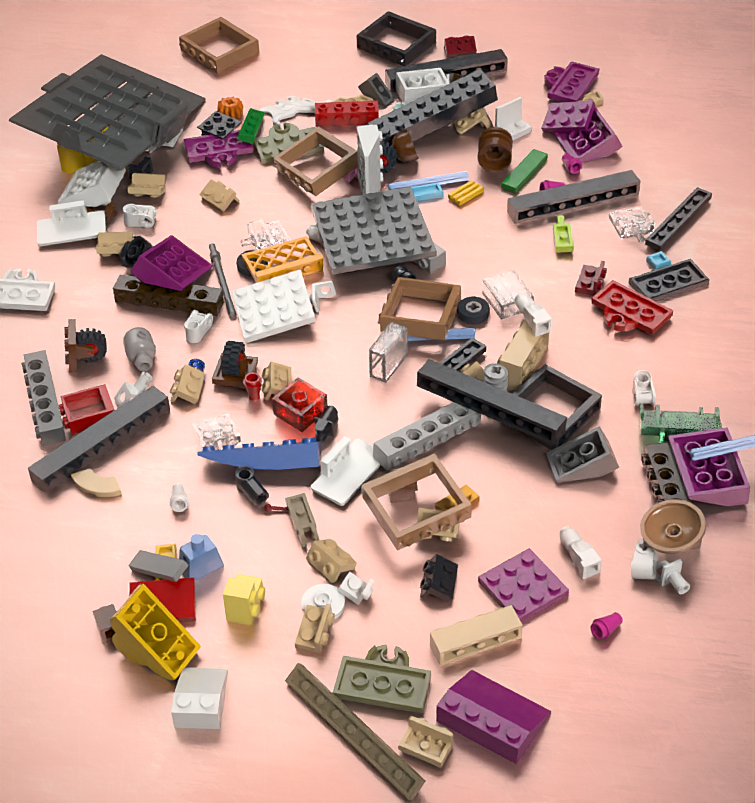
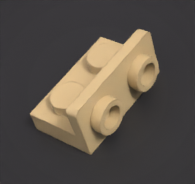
M270 361L267 368L263 369L261 378H263L262 392H264V400L268 401L271 394L290 399L293 394L292 367Z
M326 604L325 608L306 605L294 643L295 648L321 653L323 645L326 646L328 642V627L333 625L335 618L331 604Z

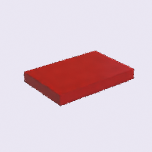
M194 577L180 578L177 582L170 580L129 582V596L140 584H144L178 621L196 620Z

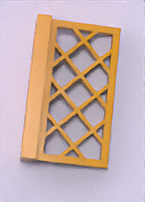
M307 236L242 254V260L254 278L255 283L297 270H301L303 277L323 271V256L321 253L318 254ZM303 243L306 244V247H305V248H302V247H298V246H297V245L303 244ZM286 248L290 249V252L287 253L281 250ZM297 251L301 252L302 254L301 256L294 255L293 252ZM271 253L274 254V256L268 257L265 256V254ZM278 255L286 257L284 261L276 258ZM256 258L258 260L256 262L249 261L248 259ZM264 260L269 262V264L267 266L264 264H260V262Z

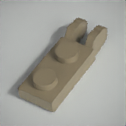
M302 493L286 497L285 503L295 532L299 536L301 546H307L304 532L311 531L312 540L318 541L319 535L316 522L306 494Z

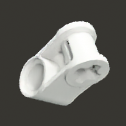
M127 204L123 207L124 223L129 227L150 228L154 225L157 210L150 205Z
M198 310L192 311L190 317L184 323L186 340L189 343H198L202 340L203 336L212 326L213 315L210 313L207 315L202 314Z
M639 370L634 374L632 387L634 405L651 404V406H655L656 393L653 387L652 376L648 371Z
M643 539L639 540L636 544L634 557L631 562L632 579L654 580L658 556L655 550L650 548Z

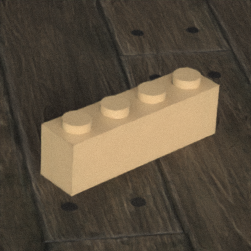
M512 605L504 608L501 607L495 611L479 614L474 618L435 629L430 632V647L441 666L521 639L523 625Z

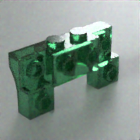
M640 403L639 405L640 435L659 436L660 441L669 442L668 436L723 428L719 407H715L714 414L704 413L703 407H699L698 412L661 411L660 413L659 405H655V411L644 410V404Z

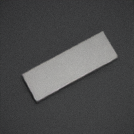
M139 550L128 566L132 571L177 582L188 567V564L184 560Z

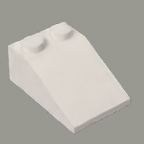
M441 68L397 72L395 89L402 103L408 104L450 83Z
M185 667L182 670L174 692L171 710L174 728L220 729L228 669Z

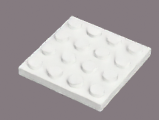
M301 270L232 290L245 343L316 322Z

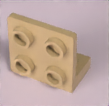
M484 107L453 122L460 135L477 123H480L482 127L486 126L487 129L494 127Z

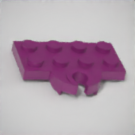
M572 61L566 69L554 66L553 69L548 70L546 75H544V84L550 89L547 98L560 102H578L599 75L600 68Z
M240 130L232 131L224 139L212 134L184 139L189 163L206 160L209 165L214 167H221V161H226L227 166L232 165L236 162L237 155L252 153L253 146L251 143L237 140Z

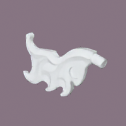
M289 96L287 100L275 101L277 105H267L260 108L259 111L269 113L273 117V124H278L281 127L280 120L293 117L296 113H315L316 102L308 98L300 100L296 96Z

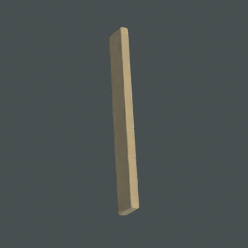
M297 663L285 682L408 800H413L426 780L303 664Z

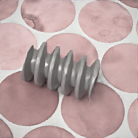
M488 364L484 368L483 382L507 391L508 370L501 364Z

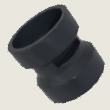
M404 265L397 266L392 272V279L395 282L398 277L417 279L416 274L408 271V268Z

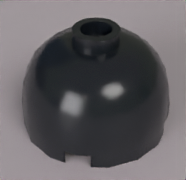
M141 236L132 237L134 239L131 242L127 241L121 250V264L129 270H132L141 254L153 247L148 240Z

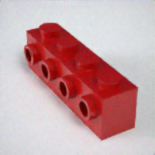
M378 100L315 103L316 127L368 125L369 122L379 118Z

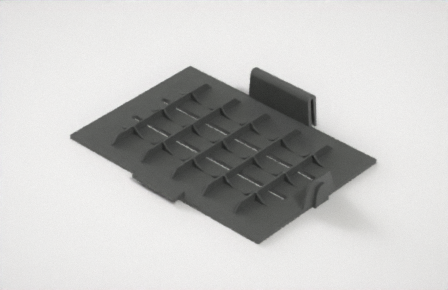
M100 54L69 76L61 73L43 85L41 90L46 93L10 117L9 122L53 140L58 145L67 149L76 150L119 170H123L155 143H157V148H159L165 142L168 143L177 136L185 126L186 117L200 106L206 98ZM82 114H85V115H83L81 118H79L77 121H74V120H76L78 117H80ZM109 125H111L107 130H105V131L102 133V131H103L105 128H107Z

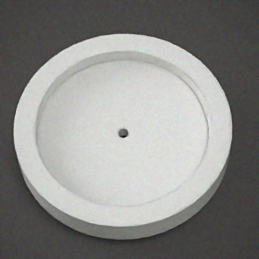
M314 585L306 590L302 596L303 613L306 605L325 608L326 604H331L332 612L335 613V620L344 611V595L337 591L338 588L333 585Z

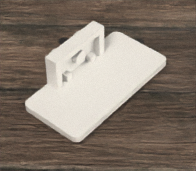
M84 200L50 205L52 218L37 221L38 246H47L98 238L99 232H106L105 212L101 210L87 213Z
M344 436L339 442L334 444L328 454L322 457L320 461L322 474L311 485V490L340 506L345 505L362 487L361 485L381 466L373 457V445L361 439H355L351 443V439Z

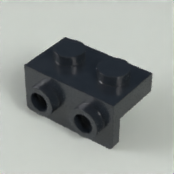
M438 554L432 559L427 560L423 566L424 576L420 583V597L424 599L429 594H432L446 602L451 601L454 594L458 564Z

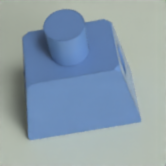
M194 534L191 536L190 542L180 547L179 559L186 561L188 567L182 574L184 578L194 577L195 581L224 566L217 547L206 534Z

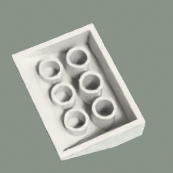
M377 124L357 127L358 182L362 195L379 192L381 182H383V174L380 172V169H383L382 158L380 159V155H383L382 145H380L382 132L378 131Z
M98 160L76 170L59 198L58 204L83 200L85 206L97 207L101 204H108L111 202L119 182L124 177L126 168L119 170Z

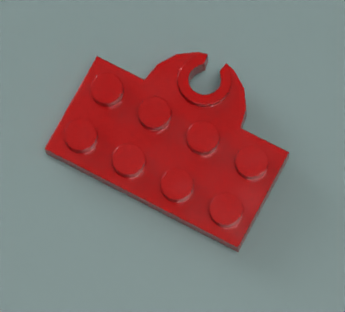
M614 280L600 290L591 301V304L604 310L603 321L606 326L609 327L611 322L616 321L614 330L623 332L638 327L653 335L673 316L674 311Z

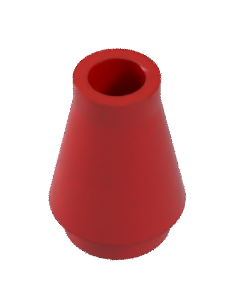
M248 373L243 380V384L249 399L256 401L260 398L262 378L258 373Z

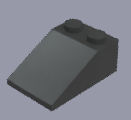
M600 426L546 453L557 483L602 477L620 468L609 440Z

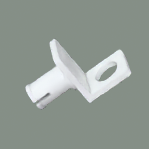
M333 281L312 284V291L308 296L311 304L315 307L316 313L319 312V298L336 295ZM328 286L331 290L329 292H322L320 289Z
M142 372L135 384L124 382L114 397L118 408L127 403L131 397H136L147 390L146 387L153 377L147 372ZM125 393L124 401L121 403V395Z
M681 559L672 563H668L666 560L657 563L655 579L661 587L671 583L679 594H684L690 589V584L680 574L683 563ZM662 568L661 575L657 573V569Z

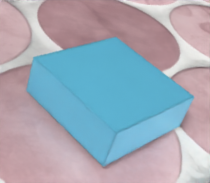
M662 251L646 257V262L654 270L671 265V260Z

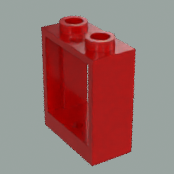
M106 384L60 396L62 404L58 405L61 416L65 415L63 417L65 428L70 429L71 435L83 432L115 411ZM98 403L103 404V411L72 419L70 413L72 410Z

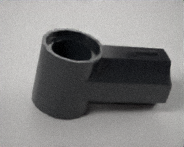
M242 466L236 470V487L238 491L245 493L254 505L260 506L264 504L269 498V493L256 479L253 469L248 466Z

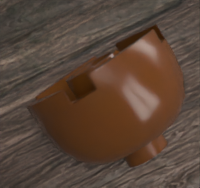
M407 128L396 133L392 139V145L396 149L397 158L405 163L419 159Z

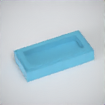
M439 182L411 187L417 202L444 197V192Z

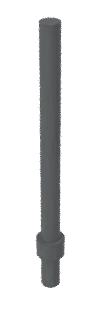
M211 243L209 244L210 259L214 263L220 286L223 289V296L229 316L235 317L236 311L220 262L221 256L216 249V245Z

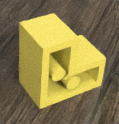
M237 574L236 578H228L222 594L226 621L252 625L254 617L259 615L260 600H264L266 594L262 578Z

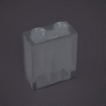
M515 270L482 280V294L501 320L521 314L515 304V297L519 293L529 295L534 301V294Z
M390 322L369 348V377L386 383L408 355L407 327Z

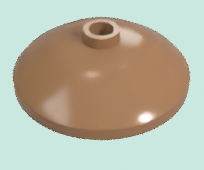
M673 499L662 501L652 506L644 514L640 530L644 542L653 550L665 554H678L692 549L702 540L706 531V522L702 511L697 506L684 500Z

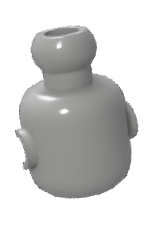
M142 327L128 330L123 337L126 356L131 362L135 363L138 370L147 371L152 367V359L156 355V345L150 332Z

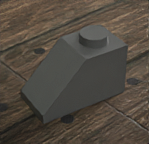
M375 73L357 86L364 96L372 98L373 101L378 100V104L383 107L395 99L378 73Z

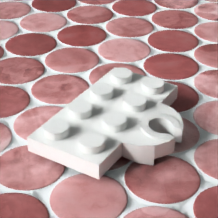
M10 268L5 273L3 279H0V308L47 311L56 288L55 282L39 281L35 270L27 269V276L22 277L21 268L16 270Z

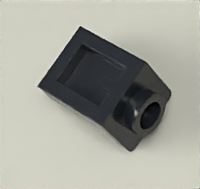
M145 156L138 166L132 164L127 166L130 179H132L133 173L151 174L153 172L151 157Z

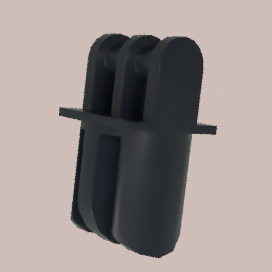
M333 405L325 407L319 418H314L316 441H321V444L326 441L328 436H334L333 430L339 421L338 411Z

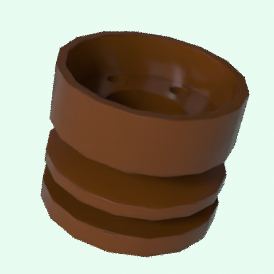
M492 127L484 130L479 136L477 160L482 168L498 172L510 165L513 139L507 130L500 127Z

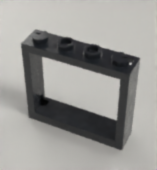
M387 11L356 35L357 48L399 65L407 66L436 43V29ZM388 27L418 40L405 50L376 40L374 37Z
M544 364L534 372L533 376L525 380L520 388L514 390L512 394L526 399L542 383L547 382L584 402L567 419L565 433L555 445L517 430L546 448L553 450L565 444L601 409L602 394Z

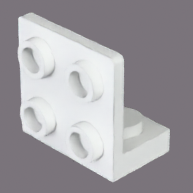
M521 97L500 105L495 109V127L507 130L513 140L530 133L532 127L522 120L523 99Z

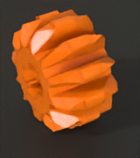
M227 96V98H222L218 101L217 112L234 119H239L240 116H243L244 106L239 98Z

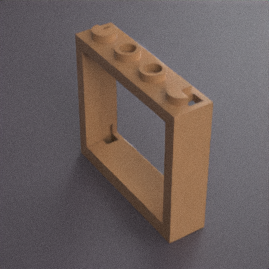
M223 17L212 20L179 36L180 50L217 74L260 53L259 40ZM221 33L240 46L216 57L197 45V43Z
M319 126L273 158L274 168L277 169L279 174L282 173L288 180H292L298 187L301 186L307 193L309 192L315 197L358 167L357 150ZM318 144L323 145L341 157L339 161L313 179L290 165Z
M398 277L395 285L392 284L391 293L387 295V302L383 303L382 312L379 313L377 324H380V332L445 341L456 315L458 304L461 301V285ZM402 296L447 301L439 322L393 316Z
M435 453L361 485L363 500L397 551L407 546L410 547L420 540L428 539L440 531H446L450 527L472 518L471 503ZM436 474L457 503V506L399 531L378 498Z

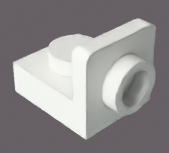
M349 572L337 591L359 605L363 598L368 600L374 591L371 588L374 580L370 579L366 583Z

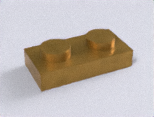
M467 484L460 488L472 506L480 501V496ZM450 494L435 503V509L441 511L457 506V503Z

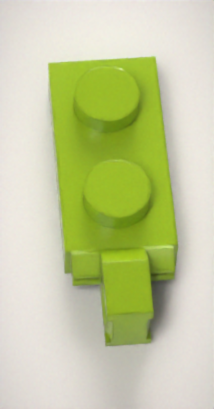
M564 215L557 216V222L553 224L556 253L574 252L571 225L565 224Z

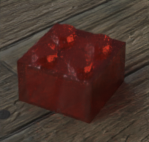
M297 377L272 398L273 415L303 432L315 422V417L319 418L324 408L328 406L327 394Z

